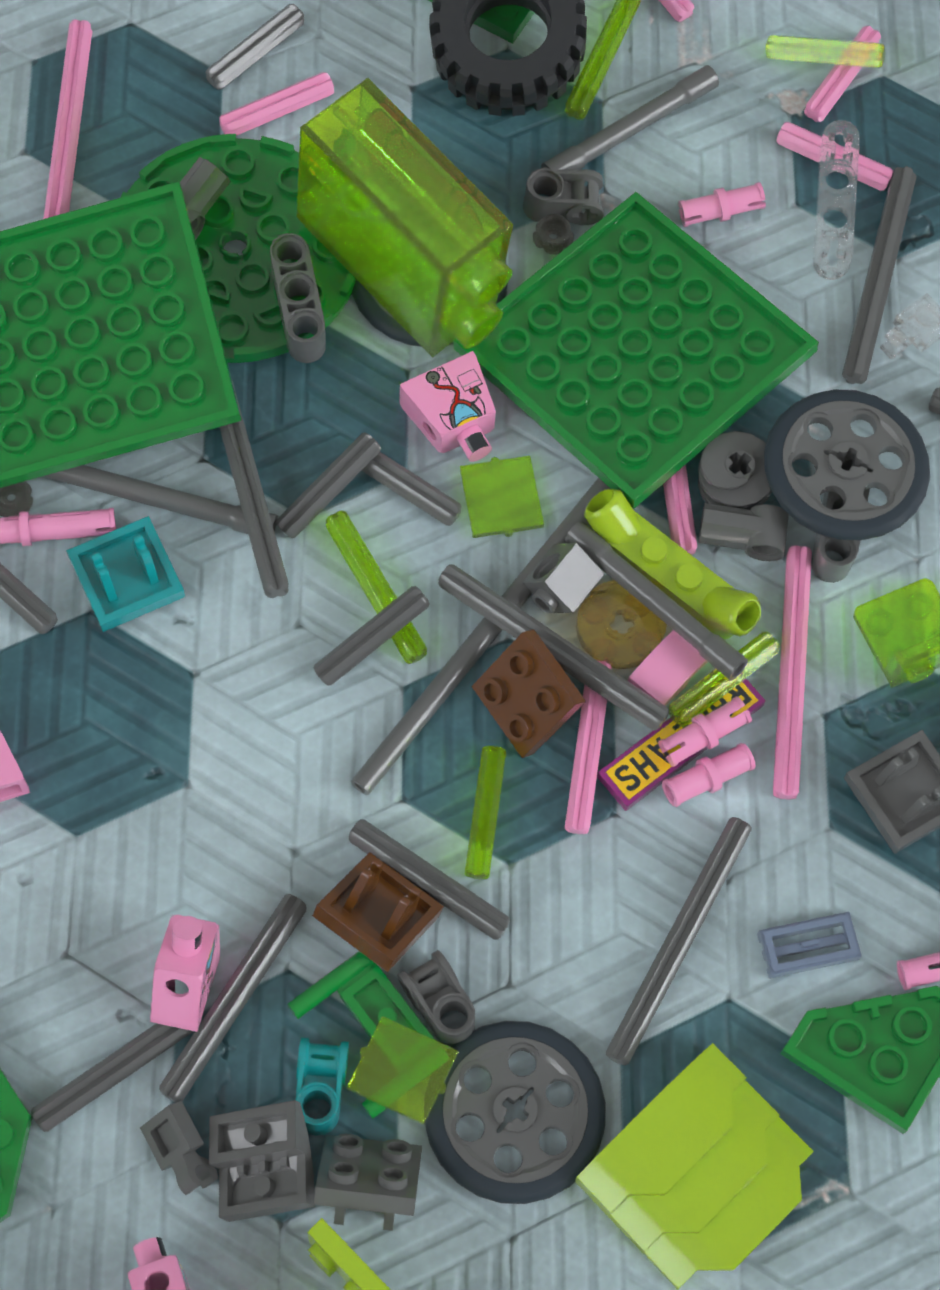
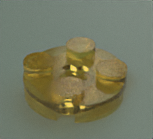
M615 580L604 582L590 592V596L584 600L578 611L576 621L577 636L582 648L594 659L610 663L614 669L638 667L663 641L667 628L665 622ZM622 615L624 621L632 622L634 627L628 628L627 633L621 634L617 630H613L610 625L614 624L615 616Z

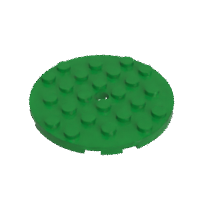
M236 134L213 135L199 138L168 150L145 166L139 172L140 177L127 193L123 191L121 197L178 181L180 183L199 157L208 160L228 176L231 182L206 213L204 227L196 239L227 363L259 361L289 352L272 277L270 246L273 240L285 233L299 235L307 242L326 329L340 314L352 294L360 267L362 245L360 222L355 206L348 192L332 171L315 158L313 161L295 151L294 145L261 136V140L236 138ZM232 240H240L247 245L242 251V255L230 253L224 249V246ZM287 259V260H284L283 262H285V263H294V262H297L298 260H295V259ZM294 296L290 299L294 301H300L305 299L306 297ZM302 333L298 335V337L303 339H308L314 336V334L311 333Z

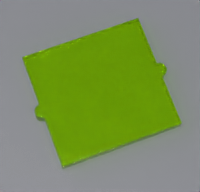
M530 456L504 460L493 457L490 462L460 466L459 470L473 538L498 534L510 537L513 532L544 528Z
M382 1016L368 1046L360 1049L362 1058L347 1086V1090L425 1125L438 1095L446 1092L445 1081L459 1052Z

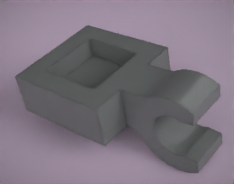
M182 1101L168 1105L140 1127L160 1169L163 1171L171 1167L173 1168L177 1184L185 1195L190 1194L200 1185L202 1189L206 1188L218 1179L215 1167L209 1165L208 1159L196 1153V1150L204 1143Z

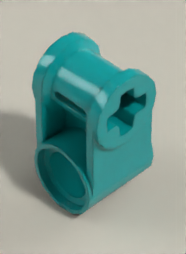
M305 1037L300 1039L295 1100L301 1104L308 1134L315 1136L325 1135L332 1131L338 1123L342 1089L346 1082L349 1042L342 1041L338 1046L310 1043L309 1038ZM314 1099H322L329 1103L331 1110L327 1116L321 1119H313L305 1114V1106Z

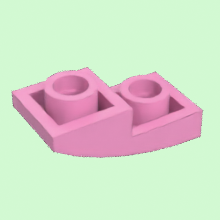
M673 630L629 676L627 681L666 706L686 688L692 676L708 662L701 657L696 648Z

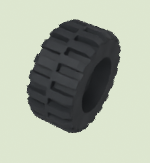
M584 0L432 1L433 13L430 14L429 28L433 58L436 60L437 71L442 80H448L449 90L457 98L464 94L466 96V104L475 110H479L481 105L488 106L489 114L501 116L502 109L512 110L513 116L525 115V107L532 105L536 111L548 106V97L550 95L558 100L566 92L567 81L574 82L579 74L580 62L584 61L586 50L587 16H585ZM517 5L533 11L543 20L547 26V37L543 44L528 56L515 60H500L482 53L471 42L470 29L473 23L484 12L494 7Z

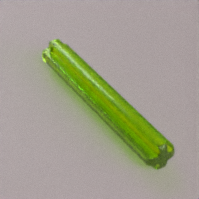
M616 0L566 102L565 113L569 117H574L577 120H582L586 117L641 0Z
M340 510L326 518V528L378 614L397 599V596L347 512ZM409 622L391 637L406 663H416L427 655V647L412 622Z

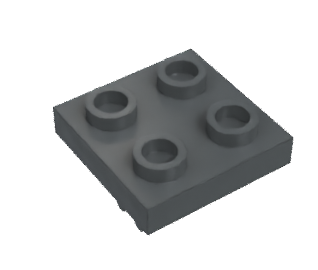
M923 730L850 770L844 776L845 781L894 854L940 828V755Z
M326 1134L315 1187L314 1205L335 1207L334 1224L344 1225L346 1208L384 1213L383 1230L393 1231L395 1214L414 1216L422 1145L409 1144L399 1139L379 1141L361 1139L354 1134H340L338 1136Z

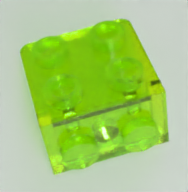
M920 579L856 607L853 618L891 688L907 681L910 683L919 682L930 676L935 669L940 667V594L930 579Z

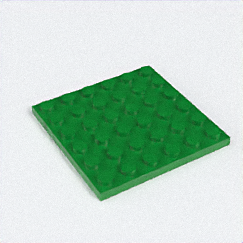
M179 181L0 231V488L242 421L187 205Z
M637 192L633 193L453 339V347L456 352L463 356L473 351L483 376L609 488L620 490L633 509L815 354L819 344L814 337Z

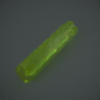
M785 35L768 36L765 46L766 57L771 60L869 68L882 67L886 54L885 45L882 43Z
M768 631L761 632L738 650L739 653L748 659V663L734 680L730 681L717 669H714L669 705L668 714L671 719L680 727L688 725L694 716L703 713L778 654L780 647L778 640Z
M484 746L481 752L465 866V875L472 879L485 880L490 875L506 750L498 746Z

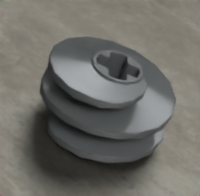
M738 431L722 433L711 441L702 452L698 466V488L702 499L707 504L751 510L752 507L757 505H763L772 493L764 466L766 443L752 434Z

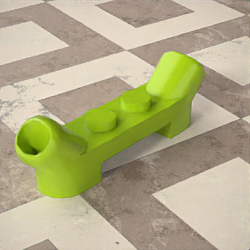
M605 489L590 500L586 506L584 516L593 530L608 542L618 555L709 631L723 639H728L733 635L745 636L755 628L761 616V604L757 596L750 592L735 589L635 512L620 490Z

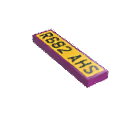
M742 673L732 681L724 676L667 719L658 730L650 732L601 769L597 774V778L621 807L627 811L660 786L663 780L669 779L708 749L705 747L679 762L675 767H672L665 757L680 749L681 746L677 745L662 753L658 744L661 739H665L690 725L694 716L698 714L705 716L730 702L736 696L744 702L745 706L730 714L731 718L747 709L750 715L754 714L764 706L766 700Z

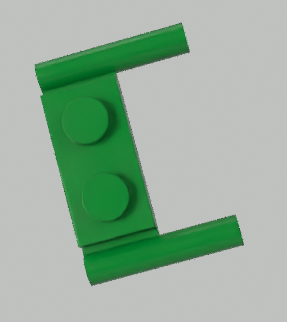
M360 951L356 952L287 1003L290 1011L299 1019L337 991L341 1000L394 1070L399 1073L397 1077L361 1103L372 1119L450 1061L446 1052L438 1045L380 967Z

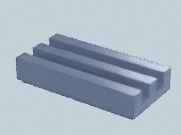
M850 912L759 930L757 933L759 943H762L764 961L767 962L769 979L852 962L862 957ZM842 926L844 931L841 934L774 947L772 941ZM842 944L848 945V949L780 964H778L777 958Z

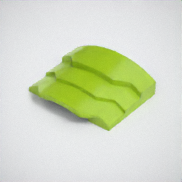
M713 1043L671 1081L575 1179L576 1184L677 1290L697 1270L733 1271L802 1201L799 1166L814 1152L779 1117L777 1111L746 1081L747 1077Z

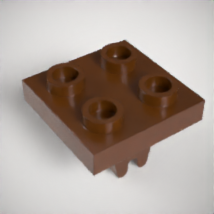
M534 629L522 632L471 686L522 758L533 755L586 702Z
M369 852L316 905L312 916L388 972L439 918L444 906Z

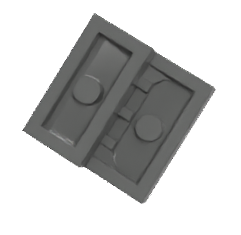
M293 1100L210 1116L209 1165L219 1169V1218L232 1222L315 1207L312 1156L300 1102Z

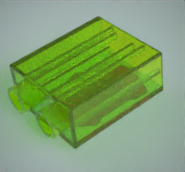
M366 78L300 127L297 218L432 358L451 344L454 338L466 349H470L483 341L496 328L503 316V311L496 305L498 294L507 285L512 276V269L505 261L513 223L369 78Z

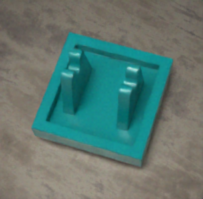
M149 516L66 550L103 632L186 597L182 584Z

